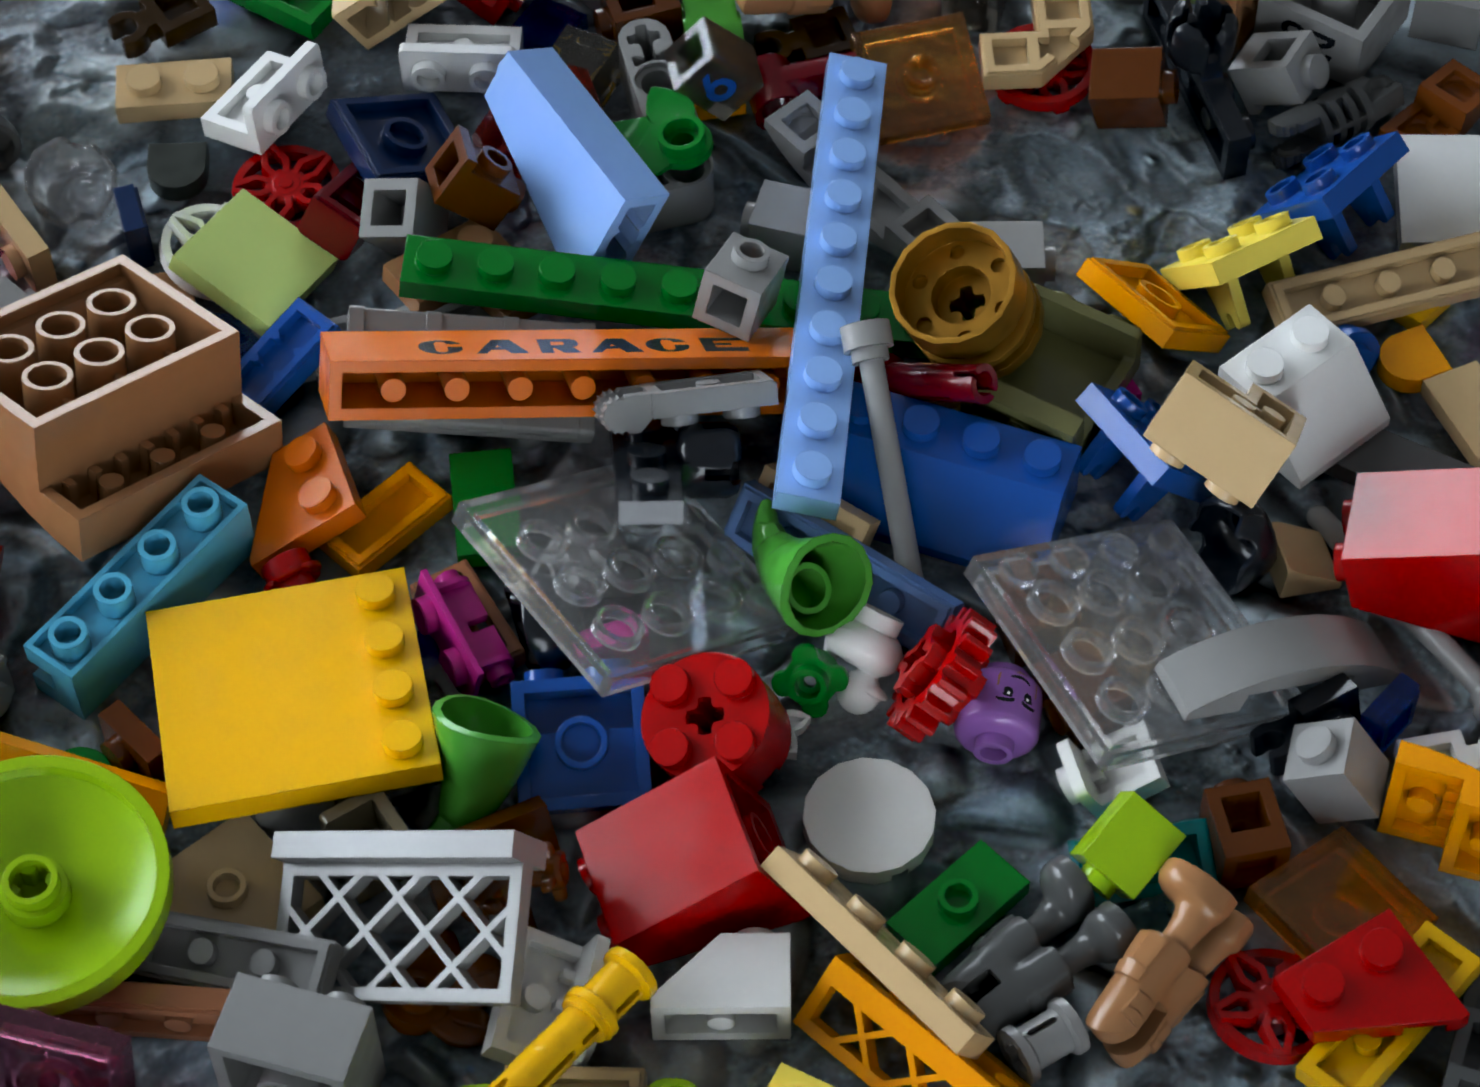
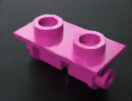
M427 568L421 570L415 597L411 600L414 622L420 633L424 636L430 634L439 651L440 668L448 685L452 688L458 687L462 694L478 696L480 686L488 682L493 689L509 684L515 677L512 671L515 661L495 626L492 625L473 633L469 628L485 622L488 616L467 576H460L455 569H450L438 575L433 581Z

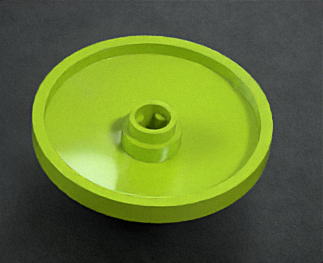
M32 755L0 761V1018L28 1020L46 1018L78 1009L101 998L120 985L143 963L155 946L167 921L173 898L174 871L170 849L162 826L146 799L131 784L110 770L94 763L58 755Z

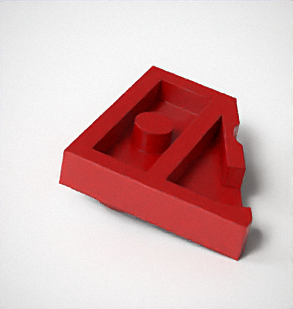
M1390 908L1273 977L1272 989L1312 1043L1344 1041L1356 1034H1366L1373 1038L1400 1036L1404 1028L1444 1025L1445 1031H1456L1465 1027L1470 1017V1013Z

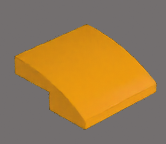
M1401 740L1383 803L1377 832L1443 848L1438 871L1480 881V771L1451 756Z

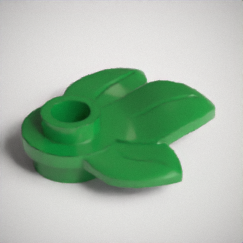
M657 86L651 87L646 99V117L613 122L656 177L670 169L689 170L703 164L713 152L714 142L712 133L696 117L693 101L671 89Z

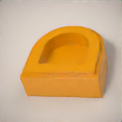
M1423 324L1388 337L1381 345L1376 366L1378 376L1382 382L1391 389L1402 393H1419L1423 380L1452 370V367Z

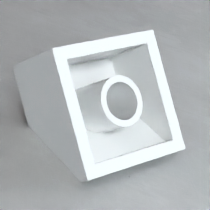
M1310 304L1219 366L1218 376L1244 394L1255 383L1307 418L1296 447L1278 471L1299 490L1389 425L1390 416L1355 342Z

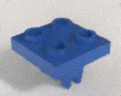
M1398 131L1377 137H1372L1369 132H1365L1338 148L1333 143H1327L1303 159L1302 163L1305 169L1297 176H1289L1272 186L1265 193L1268 202L1250 217L1261 215L1262 219L1283 211H1288L1291 219L1315 216L1323 239L1316 243L1332 260H1335L1341 253L1345 256H1350L1357 250L1358 246L1342 211L1350 204L1368 226H1373L1379 219L1384 223L1388 222L1395 215V212L1379 178L1410 150Z
M1093 382L1075 400L1101 429L1081 456L1080 473L1083 476L1090 474L1097 480L1124 455L1139 471L1138 475L1113 506V510L1121 518L1128 516L1132 522L1139 520L1168 492L1198 503L1213 495L1204 485L1205 477L1187 465H1184L1182 469H1177L1165 463L1151 451L1150 446L1152 442L1142 436L1162 406L1152 398L1141 402L1133 393L1122 386L1114 391Z

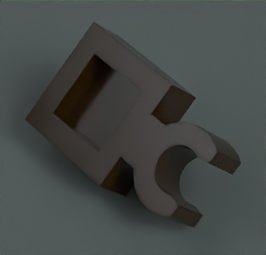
M138 0L140 11L119 12L107 20L111 38L117 40L123 37L121 41L124 55L127 59L143 55L150 48L151 42L161 39L166 47L170 48L218 25L215 8L208 0Z
M843 5L830 8L826 13L806 14L790 18L789 32L784 33L779 30L770 29L754 35V52L756 56L776 53L784 55L790 63L829 56L830 52L837 54L855 52L857 57H862V44Z

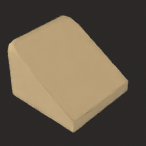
M1271 522L1277 539V559L1269 572L1280 598L1339 589L1342 582L1337 581L1335 578L1332 557L1319 531L1283 522Z

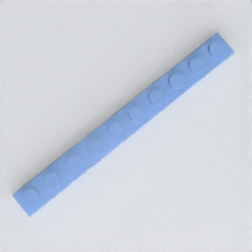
M832 52L829 53L824 75L771 508L836 520L841 504L855 371L851 356L844 355L839 329L844 325L860 321L887 63Z

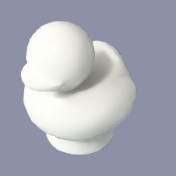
M866 603L853 621L838 628L834 633L825 635L824 650L830 653L835 660L840 657L857 667L856 670L848 672L849 683L847 688L836 692L837 700L841 707L855 715L867 714L874 710L879 702L888 701L886 692L881 689L879 678L894 674L903 657L902 648L897 637L904 622Z

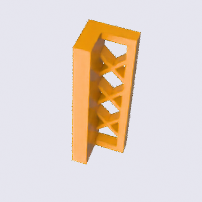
M851 953L834 956L792 1021L869 1087H902L906 1085H911V1087H928L927 1083L944 1080L952 1087H1032L987 1049L977 1060L957 1055ZM836 990L853 1004L858 1033L839 1035L819 1018ZM872 1020L883 1030L873 1031ZM893 1037L905 1047L910 1076L892 1079L879 1068L875 1039ZM859 1041L860 1051L851 1045L850 1042ZM924 1063L936 1073L925 1074Z

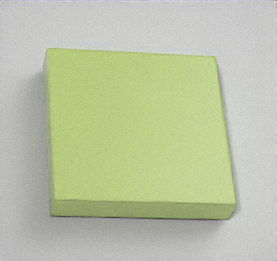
M242 188L172 255L168 268L258 335L262 336L298 297L305 300L334 270L338 258L302 235L296 226Z

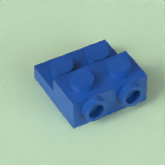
M606 663L590 667V675L563 677L562 669L542 668L524 672V681L510 682L512 711L527 719L537 728L541 735L535 750L517 780L518 803L539 795L547 805L549 815L615 810L652 790L649 752L644 744L641 733V712L645 700L643 671L629 672L628 664Z

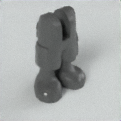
M1064 855L1053 857L1042 867L1039 883L1043 898L1038 909L1030 918L1026 920L1022 916L1014 917L1010 915L1001 920L984 936H980L972 946L971 953L940 981L948 992L955 987L974 1002L982 998L977 1005L986 1016L980 1024L994 1038H997V1031L1005 1026L1011 1025L1015 1027L1025 1018H1033L1046 1011L1047 1001L1052 998H1065L1075 989L1073 985L1074 974L1098 963L1117 964L1138 933L1128 915L1115 903L1105 901L1095 908L1094 893L1086 875L1075 862ZM1081 925L1076 935L1058 950L1051 946L1043 947L1064 932Z

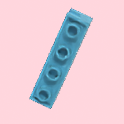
M199 473L23 645L27 659L39 667L33 673L37 688L85 720L150 655L145 612L203 602L250 555L254 532L248 504Z

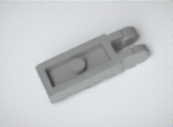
M761 370L658 381L616 387L614 391L610 388L606 392L602 390V394L596 395L597 399L593 401L595 405L592 410L595 412L594 417L599 419V422L606 426L608 431L612 430L615 435L616 433L623 435L624 432L636 434L642 433L652 419H660L662 426L680 427L698 423V414L722 411L723 418L726 419L753 418L761 414L760 407L779 405L777 382Z

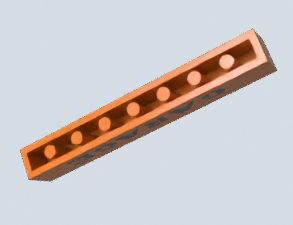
M717 328L324 331L320 333L318 391L328 421L594 417L595 412L592 408L595 405L593 401L597 399L596 395L599 396L602 394V390L606 392L609 388L614 391L616 387L639 385L642 383L761 370L777 382L779 405L760 407L761 414H783L793 328H758L749 342ZM721 411L713 413H704L698 415H723V412Z

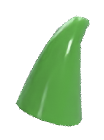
M767 498L762 500L755 514L752 529V552L763 587L785 623L799 635L820 637L832 634L846 623L853 621L866 605L873 585L871 562L864 547L851 536L837 533H829L812 538L794 537L786 533L782 524L779 523L776 509L771 508L772 501Z
M468 694L447 695L435 701L432 707L444 780L441 781L439 813L429 825L428 830H453L497 812L522 774L541 738L537 728L523 716L489 699Z

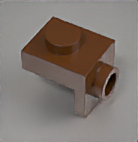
M119 699L100 712L98 717L105 740L100 744V749L110 765L166 782L161 739Z

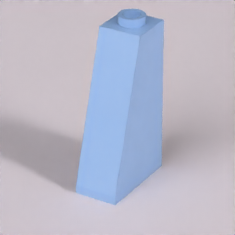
M553 47L507 51L505 57L499 63L497 72L484 97L518 171L526 184V188L555 251L632 261L670 195L669 192Z

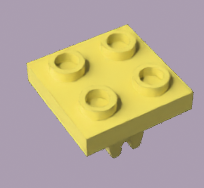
M1283 211L1262 219L1261 215L1247 218L1227 228L1229 236L1214 242L1210 238H1206L1180 248L1176 251L1179 261L1159 270L1161 275L1178 290L1206 287L1225 328L1231 330L1236 327L1240 330L1250 325L1251 320L1238 277L1256 269H1259L1265 284L1294 277L1295 273L1289 254L1323 239L1315 216L1291 219L1289 212Z

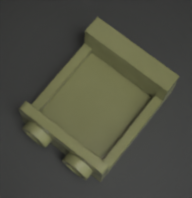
M1034 283L1038 289L1045 312L1042 336L1032 355L1011 374L998 378L997 391L978 390V392L991 393L994 396L991 402L988 404L960 402V412L1082 446V456L1098 432L1099 427L1075 400L1091 382L1114 391L1120 386L1126 388L1140 367L1143 332L1120 316L1108 315L1076 301L1065 292L1053 291Z

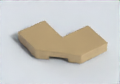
M1030 0L1034 31L980 33L978 50L983 90L1042 88L1093 43L1094 22L1091 1Z

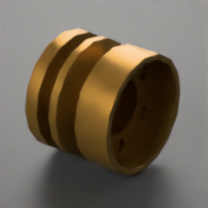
M972 222L944 223L921 233L902 251L891 272L889 299L895 318L931 363H988L996 371L997 378H1001L1011 374L1032 355L1042 336L1045 310L1038 289L1030 280L1028 274L1022 269L1020 262L1009 246L993 230Z

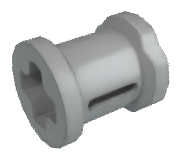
M1054 997L1047 1001L1046 1011L1021 1026L1015 1028L1007 1025L997 1031L998 1044L1009 1067L1029 1085L1041 1079V1070L1069 1053L1081 1055L1090 1050V1039L1078 1013L1062 997Z

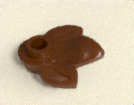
M444 930L440 936L457 957L461 953L458 939L453 931ZM429 945L406 970L419 988H426L446 968V965L431 945ZM483 953L467 969V972L480 989H497L501 961L489 954ZM395 980L389 987H401V985ZM456 981L450 988H462V986ZM381 1004L388 1023L402 1034L420 1036L431 1032L447 1045L460 1048L481 1046L484 1043L490 1016L484 1009L488 1006Z

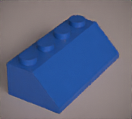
M853 381L841 499L880 520L881 522L873 539L891 544L863 385ZM890 392L919 553L996 576L1004 566L1018 560H1028L1032 562L1034 567L1048 564L1077 492L1082 446Z

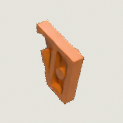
M326 422L295 438L289 444L272 453L249 558L251 566L262 578V567L280 553L299 547L306 548L308 553L368 518L338 437Z

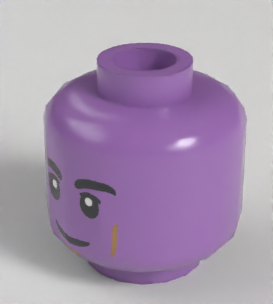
M991 662L986 668L980 670L983 672L981 675L987 678L982 691L976 699L971 700L959 712L953 726L956 739L966 750L972 752L982 762L999 765L1008 763L1013 758L1023 756L1036 745L1040 733L1043 696L1040 686L1023 668L1008 662Z

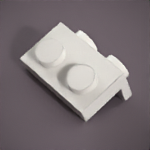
M408 23L406 42L400 44L398 53L403 90L476 92L485 94L497 72L499 63L505 57L507 51L523 50V28L517 26Z
M306 41L291 57L267 50L200 118L204 136L262 155L281 135L287 132L290 125L328 87L319 44Z
M528 926L520 1007L492 1006L480 1056L509 1065L563 1011L562 1003L565 994L574 986L583 987L604 966L603 958L609 951L611 939L596 934L582 947ZM594 1042L571 1066H578L579 1064L584 1066L590 1060L597 1043Z

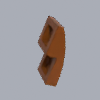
M1455 59L1450 60L1419 84L1414 102L1381 126L1377 136L1398 131L1400 135H1465L1480 118V75Z

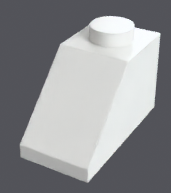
M750 927L742 929L737 933H720L657 989V992L650 999L652 1040L791 1039L790 932L774 933L766 928Z

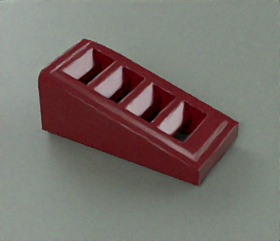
M353 162L312 197L298 225V230L302 235L341 261L347 260L365 242L359 238L364 182L359 179H362Z

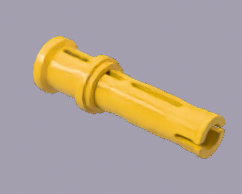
M619 946L612 947L604 955V966L583 987L574 986L565 994L562 1003L563 1011L487 1087H551L594 1042L602 1043L611 1040L618 1032V1021L639 1000L647 1001L657 992L658 986L651 970L629 950Z

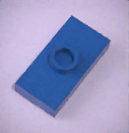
M298 297L241 358L242 393L272 414H275L318 368L320 360V333L342 330L338 325Z

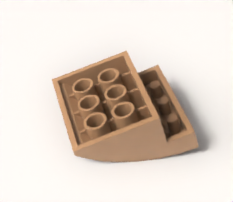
M124 254L0 308V482L32 518L57 542L82 562L137 535L199 473L226 490L268 469L272 453L283 447L282 420L242 393L239 331Z

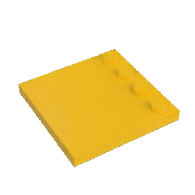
M404 567L145 612L168 806L173 829L444 780Z

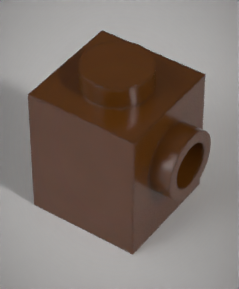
M1163 46L1094 48L1092 51L1088 101L1097 128L1167 127L1169 104H1177L1179 99V76L1177 69H1169Z

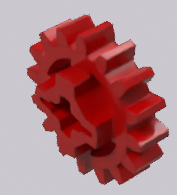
M963 607L957 616L954 614L949 616L944 627L938 624L931 625L914 648L907 651L897 668L899 678L893 687L895 692L891 698L895 702L886 713L890 717L887 725L912 742L921 743L926 734L931 737L935 733L940 722L946 726L953 724L959 712L971 700L978 697L987 681V678L981 675L983 672L980 670L986 668L990 662L988 658L992 655L993 650L989 647L998 636V633L994 631L997 626L971 607L970 609Z

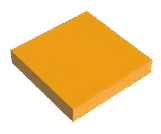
M1087 257L1076 273L1078 278L1136 327L1141 329L1144 334L1162 349L1219 353L1230 338L1228 331L1148 264Z

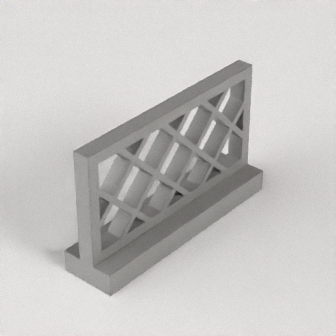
M516 830L274 831L271 858L284 862L276 930L324 939L321 933L345 911L359 929V932L344 947L336 976L341 986H333L332 992L340 991L351 994L361 999L365 1004L520 1007L533 871H545L548 843ZM305 880H322L334 897L310 921L302 910ZM339 880L350 881L343 887ZM373 880H381L393 898L369 921L354 899ZM398 880L409 881L402 887ZM433 880H441L453 895V898L429 922L413 900ZM458 880H470L464 887L458 882ZM493 880H509L507 906L490 923L474 900ZM404 910L420 932L395 956L380 934ZM465 911L481 933L456 957L440 934ZM371 945L386 967L366 987H359L346 968ZM431 945L446 965V968L426 988H419L406 969ZM492 946L502 959L499 989H480L467 972V969ZM395 980H397L398 983L401 985V987H389V986H390ZM456 981H458L459 984L462 986V988H450V987H451Z

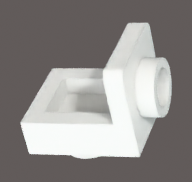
M1141 722L1083 750H1080L1069 738L1056 743L1063 766L1056 769L1055 772L1064 795L1072 805L1081 803L1097 819L1121 791H1135L1143 799H1146L1170 787L1150 732Z

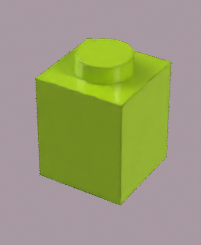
M1121 791L1069 854L1083 865L1081 870L1090 882L1092 890L1100 896L1109 900L1116 893L1120 898L1134 900L1181 844L1186 835L1135 791Z

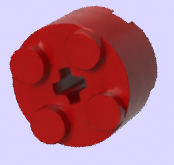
M720 652L693 654L673 664L663 665L654 672L650 679V689L645 697L641 712L642 738L653 760L673 779L716 756L755 792H759L764 788L762 783L776 768L780 770L787 759L791 744V724L786 709L757 672L743 659Z

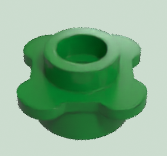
M804 643L794 648L792 659L786 669L775 672L771 685L773 691L778 696L790 697L801 705L804 713L810 715L811 718H819L827 713L829 708L828 701L835 692L843 691L847 688L849 674L845 667L838 665L830 653L816 648L812 644ZM812 676L815 678L816 684L808 685L804 678Z

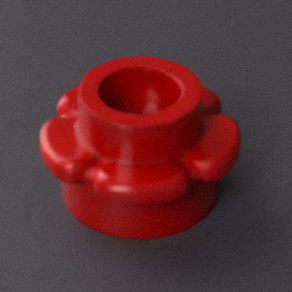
M303 547L293 548L280 553L270 559L261 569V574L266 582L263 591L314 583L321 574L322 565L318 560H312L307 549Z

